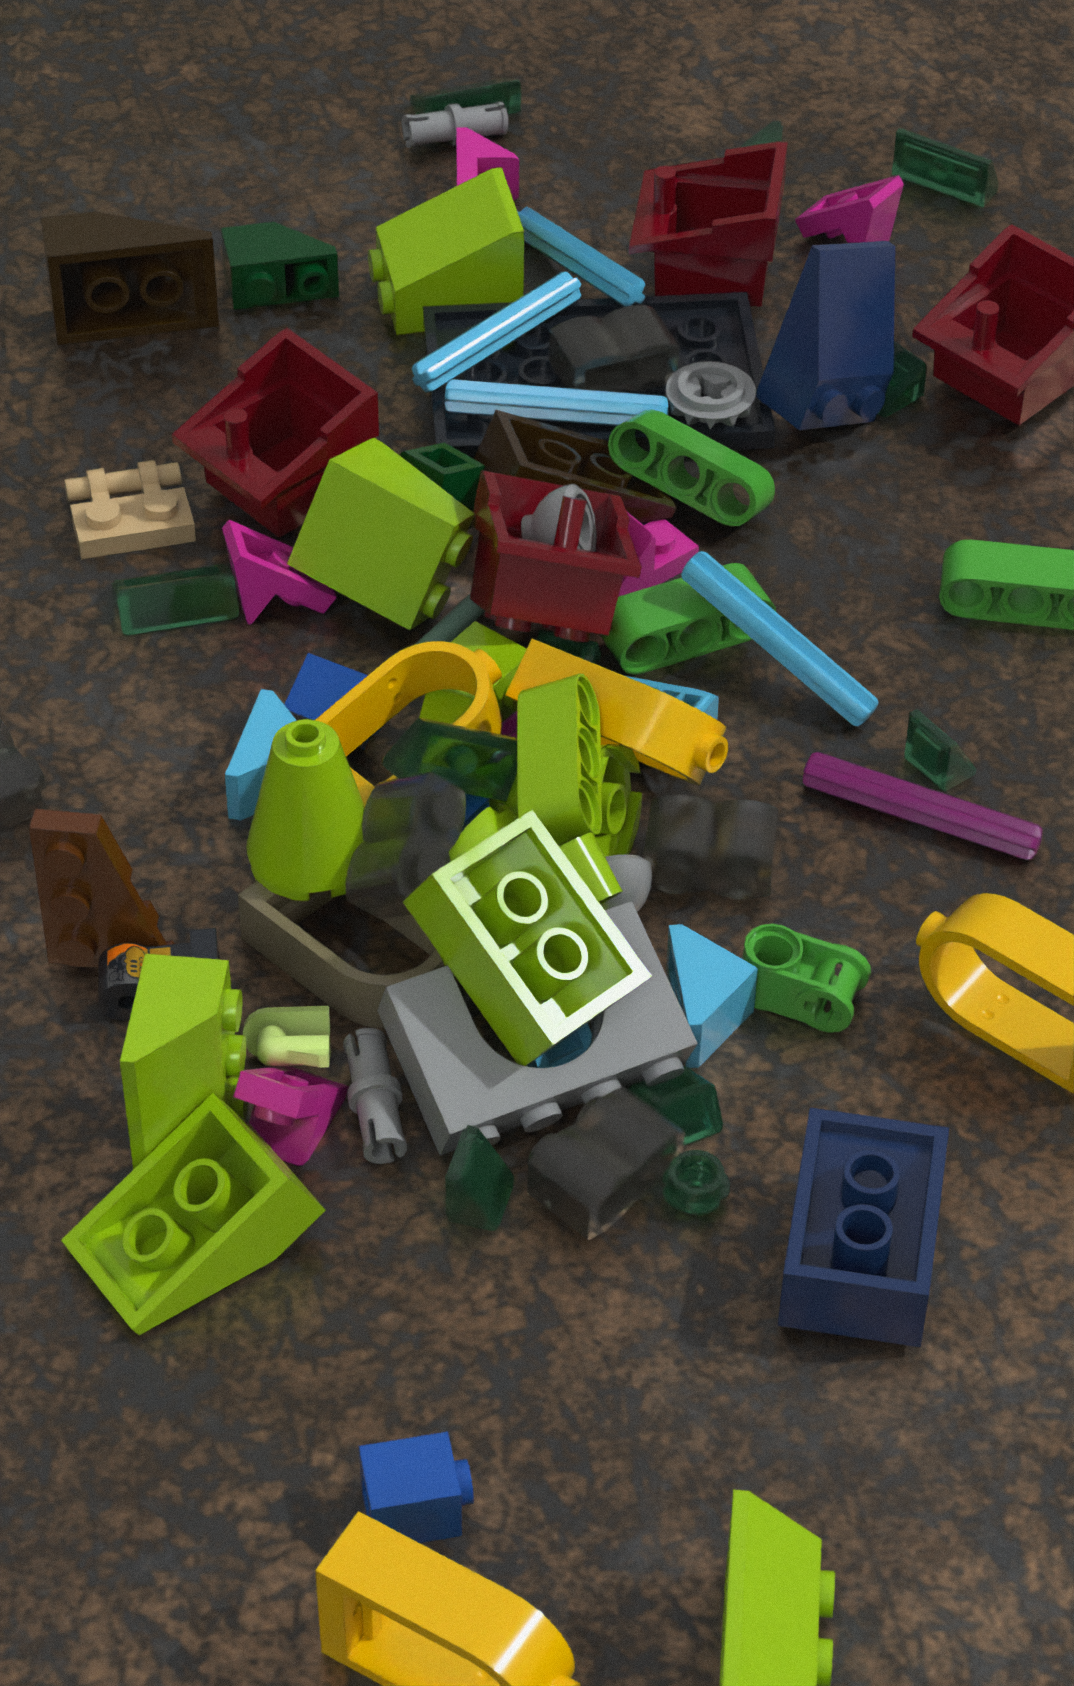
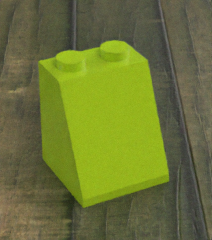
M502 167L490 169L376 227V249L368 250L369 272L372 282H378L377 291L381 314L391 315L396 335L424 332L423 306L510 303L524 296V229Z
M371 438L328 461L287 565L411 630L429 617L432 619L437 618L443 610L451 588L446 586L445 582L452 566L457 568L471 547L473 536L468 534L467 531L475 513L383 442Z

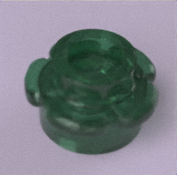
M689 1150L677 1155L665 1170L662 1178L663 1183L666 1185L663 1189V1196L667 1203L676 1210H683L694 1215H705L717 1210L720 1200L726 1199L730 1193L731 1184L729 1177L724 1172L723 1164L715 1155L702 1150Z

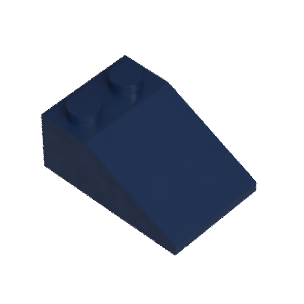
M889 241L812 245L756 391V397L798 430L874 422L876 415L882 409L885 402V393L894 373L895 246Z
M809 1108L783 1272L778 1326L921 1347L930 1292L949 1127Z

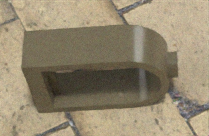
M376 858L375 865L365 881L347 894L430 955L424 963L406 972L378 975L358 970L297 926L298 923L332 899L331 890L309 893L310 901H296L274 894L256 881L238 894L241 939L339 1014L355 1023L368 1027L384 1028L377 1009L385 988L445 966L438 951L403 903L417 888Z

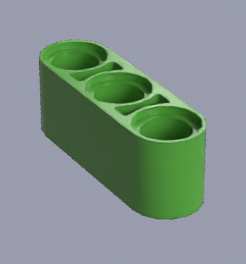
M644 410L616 426L610 434L608 448L610 456L616 465L722 524L740 526L768 508L773 501L775 494L774 480L765 468L663 412ZM636 429L642 431L647 436L650 442L649 452L640 448L636 442ZM685 456L693 459L698 465L699 479L692 477L685 469ZM734 483L740 484L746 489L750 499L749 506L742 504L736 499L733 492Z
M973 539L952 543L946 549L943 556L939 593L940 604L947 612L961 618L1074 630V550Z
M739 563L722 565L776 611L773 602L745 565ZM682 578L619 596L609 636L599 634L621 668L626 673L634 675L650 672L753 640Z

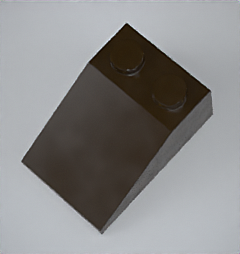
M96 211L41 217L50 302L57 345L219 327L214 245L211 231Z
M495 410L474 457L476 461L485 465L484 471L564 486L575 484L581 489L618 495L622 498L626 511L640 523L672 518L677 508L670 495L616 465L609 453V441L503 411Z

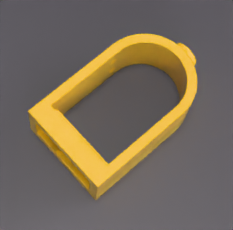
M531 639L505 694L507 697L517 702L518 695L522 690L573 675L584 674L594 689L599 705L601 745H623L633 750L639 763L694 785L701 784L706 771L714 773L723 765L728 753V741L723 737L727 727L720 721L660 690Z
M430 641L409 646L388 658L316 719V721L323 722L335 730L347 757L410 702L426 693L436 690L454 689L475 696L468 710L378 788L374 787L350 767L374 829L376 846L379 849L392 839L391 815L439 771L458 782L473 767L483 761L496 745L502 729V715L492 685L502 678V673L496 662L485 651L477 649L473 652L462 645L444 641Z
M991 893L971 896L949 917L938 911L930 914L917 934L916 944L921 947L919 966L923 980L937 1004L948 1016L968 1031L1074 1094V1023L999 979L984 965L974 950L975 948L1074 1006V935L1020 903Z
M359 1511L315 1570L321 1652L382 1686H581L579 1682L571 1679L575 1670V1661L569 1645L558 1629L534 1606L508 1589Z

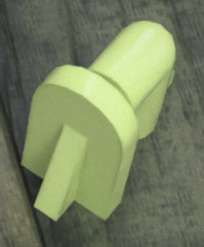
M329 1006L262 1008L250 1014L244 1022L243 1035L246 1036V1048L265 1066L329 1067L331 1057Z

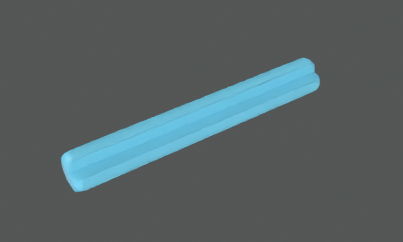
M524 207L520 212L517 211L524 229L525 243L622 306L628 308L634 302L637 304L643 302L645 295L642 293L645 287L643 279L533 209Z
M569 272L557 274L422 358L412 366L413 383L416 387L420 386L425 393H431L445 385L449 380L456 378L578 301L581 297L579 290L581 283L577 277L573 278Z
M457 379L448 381L444 398L445 409L449 413L493 416L495 410L532 420L618 426L644 410H656L668 415L669 406L668 399L661 395Z
M699 551L686 563L681 574L682 579L848 722L859 727L870 718L877 708L878 699L707 552Z

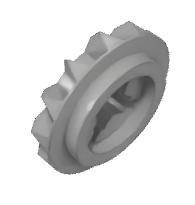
M697 362L678 369L670 376L666 384L665 397L670 404L672 415L685 416L687 425H693L697 422L707 423L711 430L715 423L722 422L727 426H734L737 417L750 416L752 404L756 399V387L750 376L735 366L721 362Z

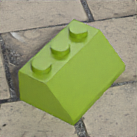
M533 810L432 873L403 901L416 922L519 1065L527 1066L651 977Z
M145 954L120 1058L133 1169L212 1093L218 1096L245 1120L247 1118L249 1102L233 1097L240 1072L245 1067L246 1036L235 1035V1032H238L240 1028L243 997L242 990L231 989L229 960Z
M733 1490L725 1572L719 1686H830L833 1639L818 1638L819 1617L832 1618L835 1571L821 1570L822 1539L750 1491Z

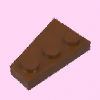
M34 809L29 833L48 963L66 964L73 967H98L99 957L104 950L116 944L137 943L146 947L175 944L173 940L165 941L157 927L159 915L150 900L142 901L131 882L133 869L101 814Z

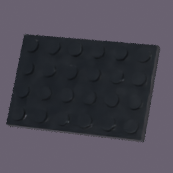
M747 292L645 296L641 304L634 302L628 308L612 298L579 299L454 379L665 396L666 384L670 376L678 369L692 363L711 361L735 366L750 376L755 384L756 391L763 375V368ZM512 302L423 306L426 356ZM446 383L430 393L435 444L445 442L474 459L493 416L447 412L444 400ZM757 397L752 404L750 416L737 417L734 426H727L719 422L715 423L710 430L707 423L703 422L687 425L731 450L747 451L751 449L774 448L775 426L770 407ZM668 402V416L687 425L685 416H676L671 414L670 404ZM535 420L609 441L610 434L616 427ZM636 429V442L640 448L649 452L650 442L647 436L642 431Z

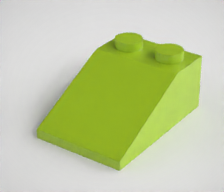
M212 1093L67 1233L61 1241L132 1331L141 1335L276 1260L326 1210L252 1125Z

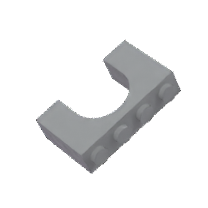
M632 901L604 911L651 977L591 1020L592 1036L590 1047L579 1057L566 1064L549 1068L527 1067L514 1063L495 1052L479 1034L448 965L385 988L377 1011L439 1155L459 1148L463 1155L481 1152L496 1144L501 1139L500 1133L519 1126H523L525 1132L543 1129L558 1121L563 1116L561 1111L582 1103L585 1104L588 1110L600 1108L620 1098L624 1094L622 1088L644 1080L648 1087H656L677 1078L685 1071L683 1066L698 1043Z

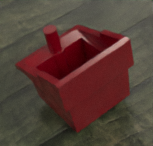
M771 142L727 149L722 158L672 166H659L655 169L644 170L629 244V255L648 251L654 252L655 296L747 292L749 305L762 307L769 261L773 262L785 185L788 142Z
M1012 224L1006 227L970 263L969 272L913 328L912 337L934 349L933 376L1017 425H1021L1074 386V258Z
M286 328L278 332L237 368V377L172 433V443L204 466L205 479L209 485L280 538L304 523L328 461L371 438L379 436L378 392L293 331Z
M481 470L473 509L475 515L470 525L479 531L470 600L485 610L484 617L495 620L494 625L502 628L530 632L531 624L534 622L542 624L541 627L554 630V636L573 641L589 642L590 632L609 636L623 577L640 578L642 569L628 531L630 519L622 498L618 495L582 489L586 493L594 513L597 535L595 552L577 548L587 501L574 497L563 496L554 544L522 538L521 522L523 516L533 514L539 502L545 496L564 485Z

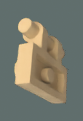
M155 460L137 462V468L110 473H105L104 468L86 470V476L64 480L68 502L86 499L91 501L70 505L72 523L81 560L196 541L195 524L185 488L161 490L162 487L182 484L178 462L156 465ZM137 491H141V493H142V494H136V495H130V496L117 497V498H111V499H110V496H111V495H118V494L131 493V492H137Z

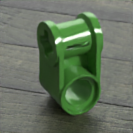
M777 924L760 925L752 929L745 938L742 959L758 968L755 1009L770 1011L807 1023L809 1026L820 1031L831 1033L840 1032L848 1028L854 1016V1006L852 1004L856 992L865 988L871 976L870 964L861 953L846 945L832 944ZM837 964H841V971L839 975L836 976L835 967ZM829 1000L831 1001V1009L829 1012H825L824 1007Z

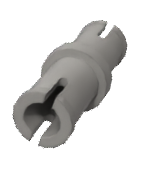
M500 101L494 104L461 108L459 104H450L445 106L444 111L415 115L406 114L402 117V135L404 141H406L407 148L448 141L450 145L456 146V127H467L483 137L505 135L508 131L507 110L504 108L503 102Z
M375 1028L358 1029L355 1033L359 1049L356 1048L355 1037L351 1034L347 1035L343 1041V1048L347 1055L352 1081L347 1090L349 1108L358 1114L363 1140V1155L366 1160L377 1164L391 1163L395 1161L391 1143L394 1144L395 1154L401 1158L407 1151V1142L403 1136L398 1106L402 1102L401 1085L391 1074L385 1034Z

